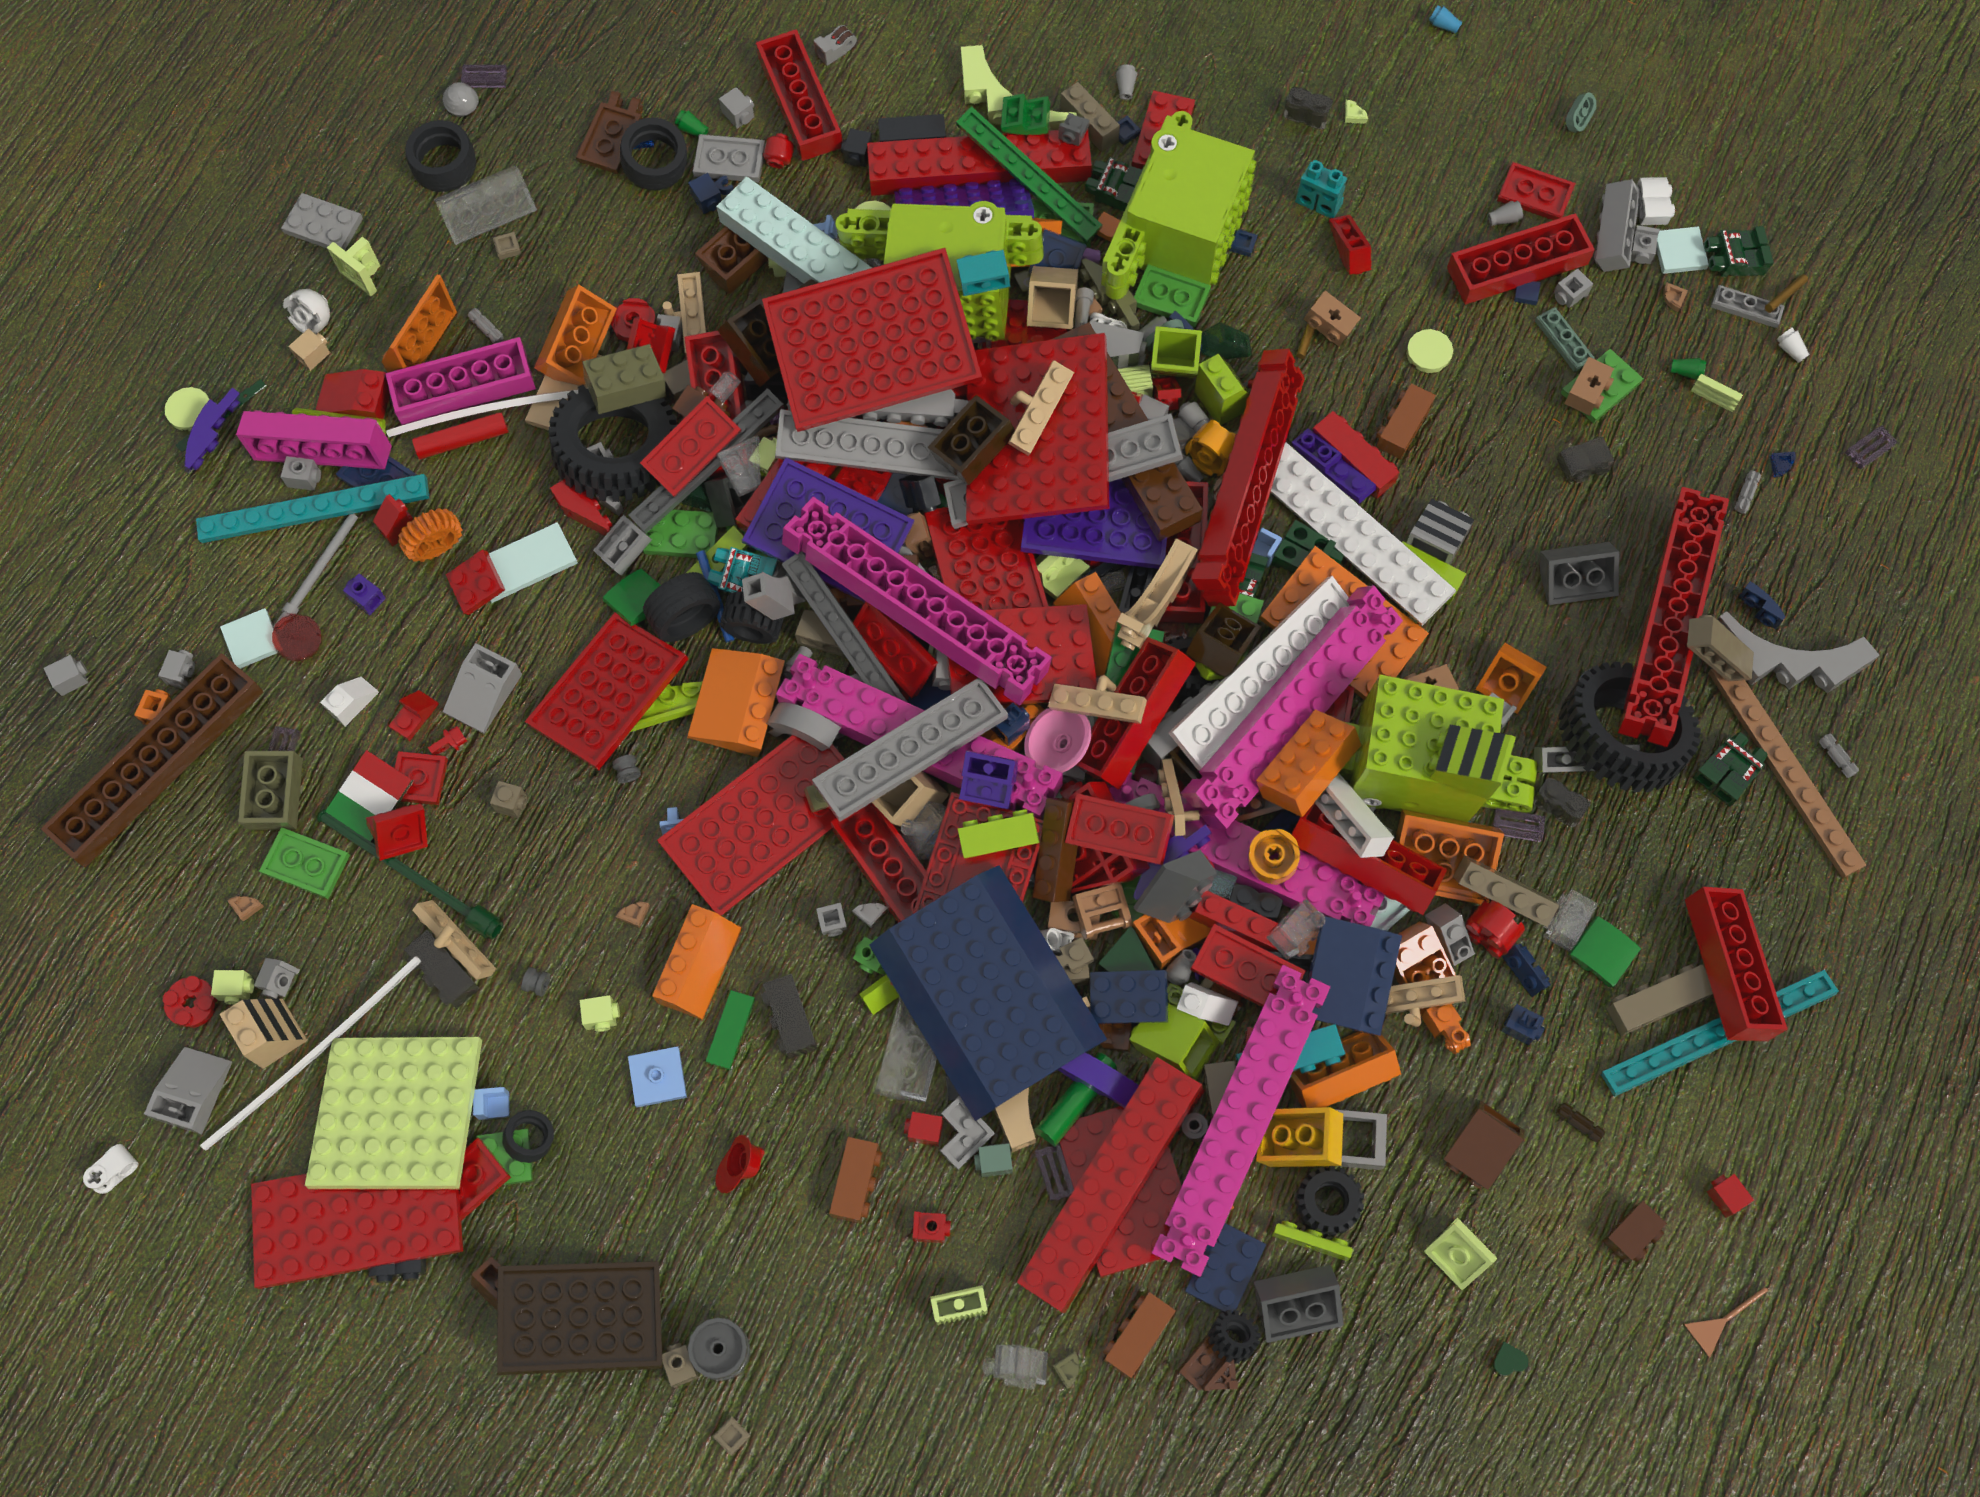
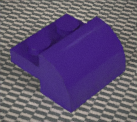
M967 750L962 770L963 780L959 799L1009 809L1014 783L1017 778V760Z

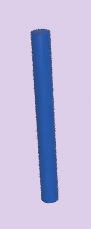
M703 550L697 552L696 555L703 576L707 580L711 567L706 552ZM709 583L720 601L721 607L716 615L720 625L724 606L717 586ZM721 628L725 643L734 641V637Z

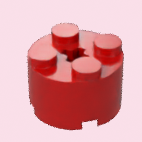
M1487 899L1482 901L1465 922L1470 941L1476 945L1480 943L1487 948L1490 955L1497 959L1508 953L1524 933L1525 927L1522 922L1517 924L1513 920L1516 915L1507 907L1494 900L1487 903Z

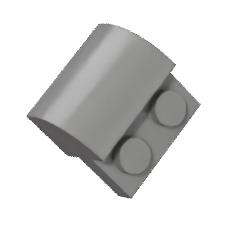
M623 515L593 551L622 576L652 539Z

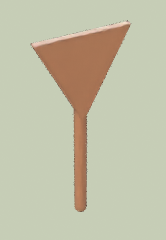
M1763 1287L1722 1319L1684 1324V1326L1710 1358L1726 1322L1765 1294L1768 1289Z

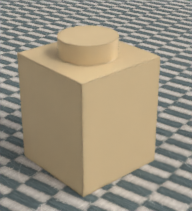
M309 328L288 346L294 357L310 371L330 354L326 346L327 340L320 333L314 334Z

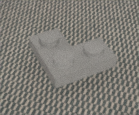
M960 1096L940 1113L957 1131V1134L939 1151L957 1170L979 1150L978 1147H982L995 1134L981 1118L977 1121L973 1119Z

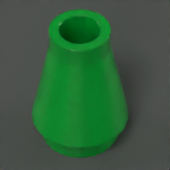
M682 110L675 120V126L680 131L697 137L700 134L707 135L709 127L705 126L690 111Z
M1701 358L1673 359L1671 373L1697 380L1700 374L1704 375L1706 360H1701Z

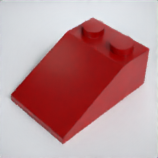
M360 369L325 374L315 410L384 419L390 398L386 372Z

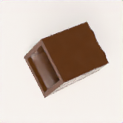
M1480 1101L1444 1157V1160L1447 1161L1446 1166L1458 1174L1460 1171L1469 1177L1468 1181L1477 1188L1481 1189L1484 1187L1489 1190L1524 1140L1525 1130L1483 1101Z

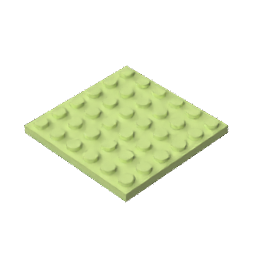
M334 1038L329 1054L305 1186L308 1189H459L481 1053V1038Z

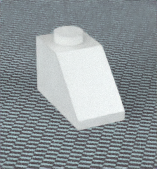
M358 677L338 684L320 703L330 715L346 727L379 691L365 679Z
M1191 982L1185 985L1177 1009L1200 1019L1229 1026L1238 1001Z

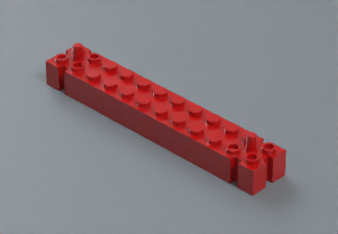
M1290 349L1264 350L1261 360L1258 362L1259 372L1256 373L1254 379L1248 381V387L1251 389L1249 397H1247L1246 408L1240 419V427L1234 438V446L1228 457L1229 462L1222 476L1223 481L1216 495V503L1210 514L1208 528L1204 533V541L1198 552L1199 563H1196L1195 568H1191L1188 573L1189 578H1192L1198 590H1201V595L1209 606H1217L1219 602L1225 606H1236L1240 594L1238 586L1239 583L1243 582L1298 403L1296 396L1297 393H1301L1305 380L1299 366H1294L1295 359Z
M1686 487L1681 488L1674 505L1672 520L1669 525L1624 705L1625 710L1618 729L1619 734L1638 738L1639 734L1649 736L1648 742L1665 747L1668 746L1676 729L1679 716L1677 713L1681 707L1693 651L1687 647L1689 619L1699 618L1703 614L1724 524L1723 519L1729 503L1728 498L1710 494L1709 498L1700 496L1701 491Z

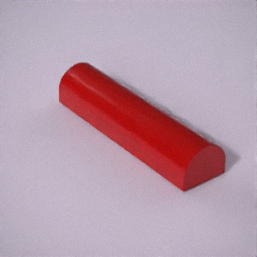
M502 412L413 438L412 442L419 460L507 434L509 430Z

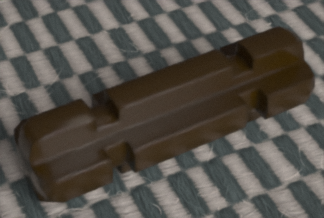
M1562 1103L1556 1112L1559 1117L1564 1120L1568 1119L1569 1124L1583 1134H1589L1588 1137L1594 1142L1598 1143L1605 1135L1604 1129L1598 1125L1594 1126L1593 1121L1577 1110L1573 1111V1107L1569 1104Z

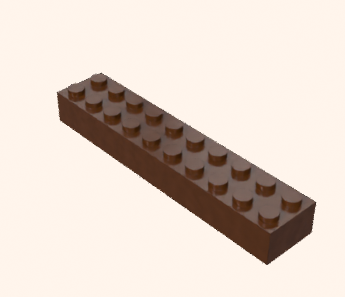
M1088 322L1054 339L1096 333ZM1107 352L1109 433L1148 421V418ZM1174 462L1121 478L1158 542L1201 522L1203 509Z
M221 653L40 829L70 857L86 868L264 693L254 680Z

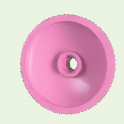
M1050 708L1044 710L1034 719L1027 731L1024 742L1026 757L1035 760L1036 768L1040 770L1046 765L1061 773L1068 771L1083 758L1091 740L1090 722L1086 715L1056 711Z

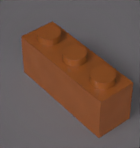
M1412 383L1407 391L1403 389L1397 400L1399 403L1398 407H1392L1386 420L1389 421L1387 426L1382 425L1376 435V438L1379 439L1376 448L1401 460L1432 408L1436 395Z
M851 1137L847 1138L829 1213L832 1218L862 1224L863 1218H868L871 1203L867 1202L869 1192H874L877 1180L873 1173L875 1166L880 1167L883 1152L879 1151L878 1143Z
M1150 1292L1146 1297L1143 1295L1139 1297L1133 1306L1136 1313L1131 1320L1128 1317L1125 1318L1118 1329L1122 1334L1116 1342L1111 1339L1103 1351L1107 1355L1104 1362L1129 1380H1131L1176 1312V1310Z

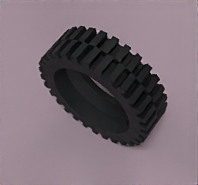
M584 385L578 387V394L572 390L567 393L568 400L562 398L559 401V407L554 408L553 417H550L549 438L554 468L558 470V475L561 479L565 478L567 486L571 488L575 484V491L581 494L586 490L587 497L591 499L594 498L595 494H599V501H606L607 496H612L613 502H619V496L625 495L626 501L632 500L633 493H636L640 498L645 496L644 489L647 488L651 493L656 490V483L660 486L662 485L640 462L677 426L675 415H672V408L670 405L666 406V400L663 397L598 414L589 390ZM615 416L638 421L649 430L648 437L641 448L630 455L618 458L602 457L590 452L584 447L578 436V431L588 423L600 418Z
M1608 662L1602 663L1600 667L1596 665L1590 671L1587 670L1560 708L1561 712L1558 719L1561 722L1559 723V730L1564 731L1561 735L1562 740L1570 741L1566 746L1569 752L1576 751L1577 754L1574 756L1576 762L1579 763L1583 760L1586 763L1583 769L1587 772L1591 769L1596 771L1597 773L1594 777L1598 780H1601L1603 777L1608 778L1607 784L1612 787L1618 782L1620 783V789L1625 791L1630 786H1632L1633 792H1640L1642 788H1644L1645 792H1651L1654 788L1656 790L1662 789L1664 785H1669L1678 776L1698 750L1697 747L1700 744L1698 737L1701 734V729L1696 727L1699 724L1698 717H1691L1695 712L1692 706H1685L1689 700L1684 695L1681 707L1677 713L1679 716L1676 729L1667 747L1656 744L1655 753H1645L1629 748L1617 741L1605 730L1595 711L1604 707L1624 709L1633 673L1632 663L1626 662L1623 667H1621L1620 662H1613L1611 666H1609Z

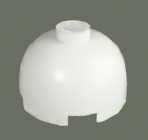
M299 289L284 299L283 307L288 308L291 315L288 319L301 333H304L309 328L314 334H317L328 324L330 319L329 305L326 298L311 289Z

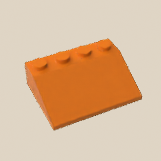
M437 274L406 323L396 335L388 351L385 352L382 364L387 373L424 363L457 313L440 275Z
M712 648L687 738L758 757L763 745L768 726L766 723L771 715L785 660L759 653Z
M1402 809L1396 842L1447 869L1435 896L1481 904L1484 899H1487V903H1489V898L1460 885L1453 878V875L1464 855L1496 870L1504 838L1502 830L1496 827Z

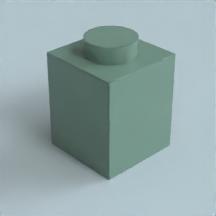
M1009 1143L978 1147L979 1155H974L976 1171L981 1170L982 1177L1013 1173Z

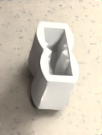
M1667 177L1640 178L1636 184L1640 191L1638 204L1640 225H1667L1675 214V206L1671 204L1670 200L1672 186L1668 183Z

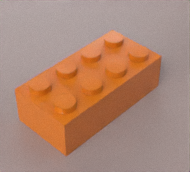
M1315 709L1257 778L1256 782L1262 797L1303 817L1360 748L1361 743L1356 728Z

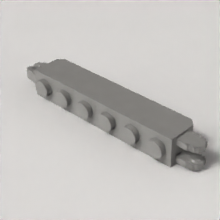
M950 389L853 417L871 421L884 419L890 423L910 421L915 425H923L926 422L945 427L969 401L955 399V393Z

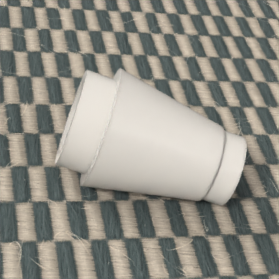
M1793 328L1777 338L1780 343L1778 345L1798 363L1810 355L1799 332H1795Z

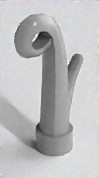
M1079 288L1076 290L1075 328L1088 322L1090 306L1093 304L1094 292L1089 288Z

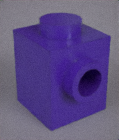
M361 574L350 579L343 589L347 598L369 616L386 599L381 590Z

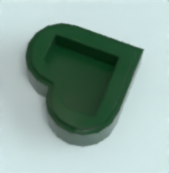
M1502 1342L1494 1358L1493 1369L1500 1376H1508L1513 1371L1521 1372L1528 1367L1529 1360L1524 1352L1506 1342Z

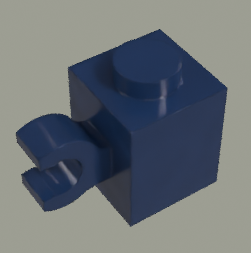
M706 173L688 182L691 196L703 214L715 211L717 209L716 206L722 201L721 194L728 195L733 190L732 184L727 187L723 186L728 183L727 176H722L713 182L710 175Z
M1011 703L1005 709L1008 713V718L991 728L1007 746L1030 728L1029 713L1022 706L1018 707L1014 703Z
M1516 1004L1511 1009L1501 1032L1530 1045L1534 1039L1537 1041L1540 1039L1545 1027L1541 1026L1544 1017Z

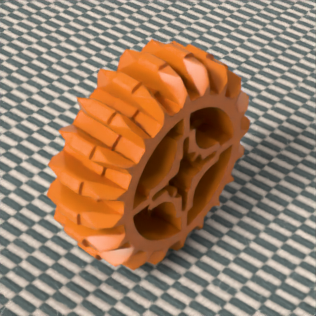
M441 508L435 511L431 509L425 514L422 513L420 516L414 517L413 521L407 522V526L401 529L402 532L398 535V542L408 559H412L414 562H424L426 559L432 560V558L438 557L448 549H452L453 544L459 542L458 539L462 536L461 532L463 529L452 511H448V509L442 510Z

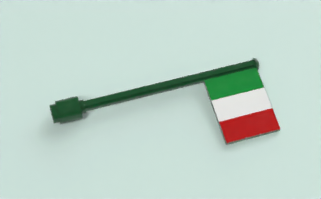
M366 750L327 809H323L318 813L317 821L324 822L378 858L376 846L373 843L375 839L366 825V818L395 810L414 780ZM395 857L381 860L464 915V919H466L465 925L482 937L494 939L501 932L503 923L500 921V918L483 906L469 907Z

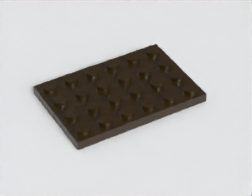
M659 1261L498 1266L497 1375L662 1368Z

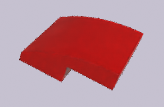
M842 466V470L834 481L878 501L893 472Z

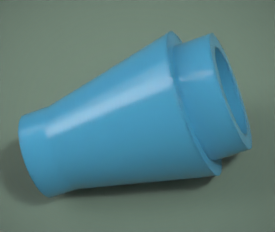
M1437 5L1429 19L1433 23L1432 26L1451 31L1455 34L1462 24L1445 6L1441 7Z

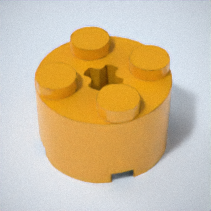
M1210 420L1208 423L1203 424L1186 444V455L1188 453L1191 455L1192 461L1202 473L1210 476L1216 473L1218 474L1217 476H1220L1227 468L1228 457L1232 452L1236 434L1226 430L1216 420Z
M1282 829L1265 830L1256 835L1252 840L1249 848L1248 864L1254 876L1260 881L1278 885L1290 879L1297 870L1300 850L1296 839L1290 833ZM1275 853H1278V854H1279L1278 860H1277V859H1274V860L1272 861V860L1269 859L1270 854H1271V855H1274Z

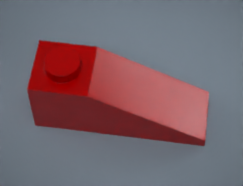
M1351 215L1329 219V225L1337 249L1349 275L1370 271L1371 245Z

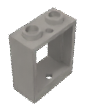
M1337 1110L1343 1113V1120L1373 1123L1371 1158L1342 1156L1341 1167L1382 1170L1385 1167L1387 1114Z

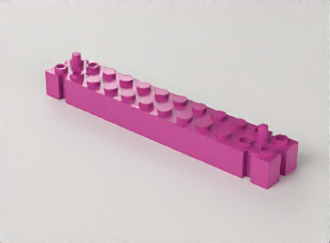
M812 497L801 509V518L795 515L783 527L782 544L797 555L800 551L806 553V561L994 689L999 685L1005 689L1004 695L1019 706L1031 693L1033 683L1038 685L1048 673L1052 659L1050 655L1038 647H1035L1033 650L1029 649L1026 646V639L836 512L833 516L829 514V507L815 497Z
M1374 585L1360 587L1353 592L1346 600L1350 606L1341 607L1203 766L1199 771L1202 778L1192 779L1181 792V795L1192 807L1202 808V812L1199 815L1211 828L1227 829L1239 815L1236 808L1246 807L1258 793L1257 778L1316 709L1325 713L1385 643L1386 640L1383 638V635L1392 634L1403 620L1392 607H1384L1383 602L1386 599Z
M802 654L798 655L790 669L792 679L785 678L776 693L779 703H792L810 709L840 726L839 733L867 746L925 711L826 665L820 670L815 660ZM978 736L923 770V772L961 789L963 780L962 770L967 750L1017 760V778L1014 783L1009 810L1016 811L1017 808L1020 810L1027 809L1028 814L1034 813V817L1044 820L1046 798H1056L1063 784V774L1046 765L1040 770L1036 768L1035 760L982 736Z
M1130 772L1119 790L1107 784L1115 802L1126 804L1135 798L1152 793L1155 794L1161 805L1159 812L1167 813L1165 812L1161 786L1142 777L1139 782L1132 780L1133 773ZM1181 796L1184 811L1199 810V814L1202 812L1201 807H1192ZM1201 816L1200 820L1185 821V835H1182L1185 839L1205 824L1212 832L1208 836L1211 841L1200 849L1195 846L1188 852L1190 854L1201 850L1208 857V860L1214 864L1218 875L1240 885L1252 887L1258 893H1272L1283 900V905L1296 911L1307 910L1313 915V919L1320 922L1322 916L1371 927L1385 897L1378 890L1359 884L1356 878L1341 873L1334 866L1323 863L1316 857L1301 850L1297 870L1290 879L1278 885L1262 882L1254 876L1248 864L1251 842L1260 831L1236 820L1227 829L1211 828ZM1173 826L1169 839L1175 835ZM1275 853L1274 855H1271V854H1270L1269 859L1272 860V861H1273L1274 859H1277V860H1278L1279 854H1278V853Z
M1282 965L1273 984V988L1278 989L1277 994L1269 993L1165 1222V1225L1170 1227L1167 1236L1159 1235L1152 1254L1170 1263L1173 1257L1183 1261L1180 1268L1201 1277L1209 1259L1203 1253L1207 1245L1214 1247L1316 1021L1318 1015L1312 1013L1314 1007L1319 1009L1322 1007L1330 989V986L1313 978L1310 979L1309 983L1300 980L1302 973L1285 965Z

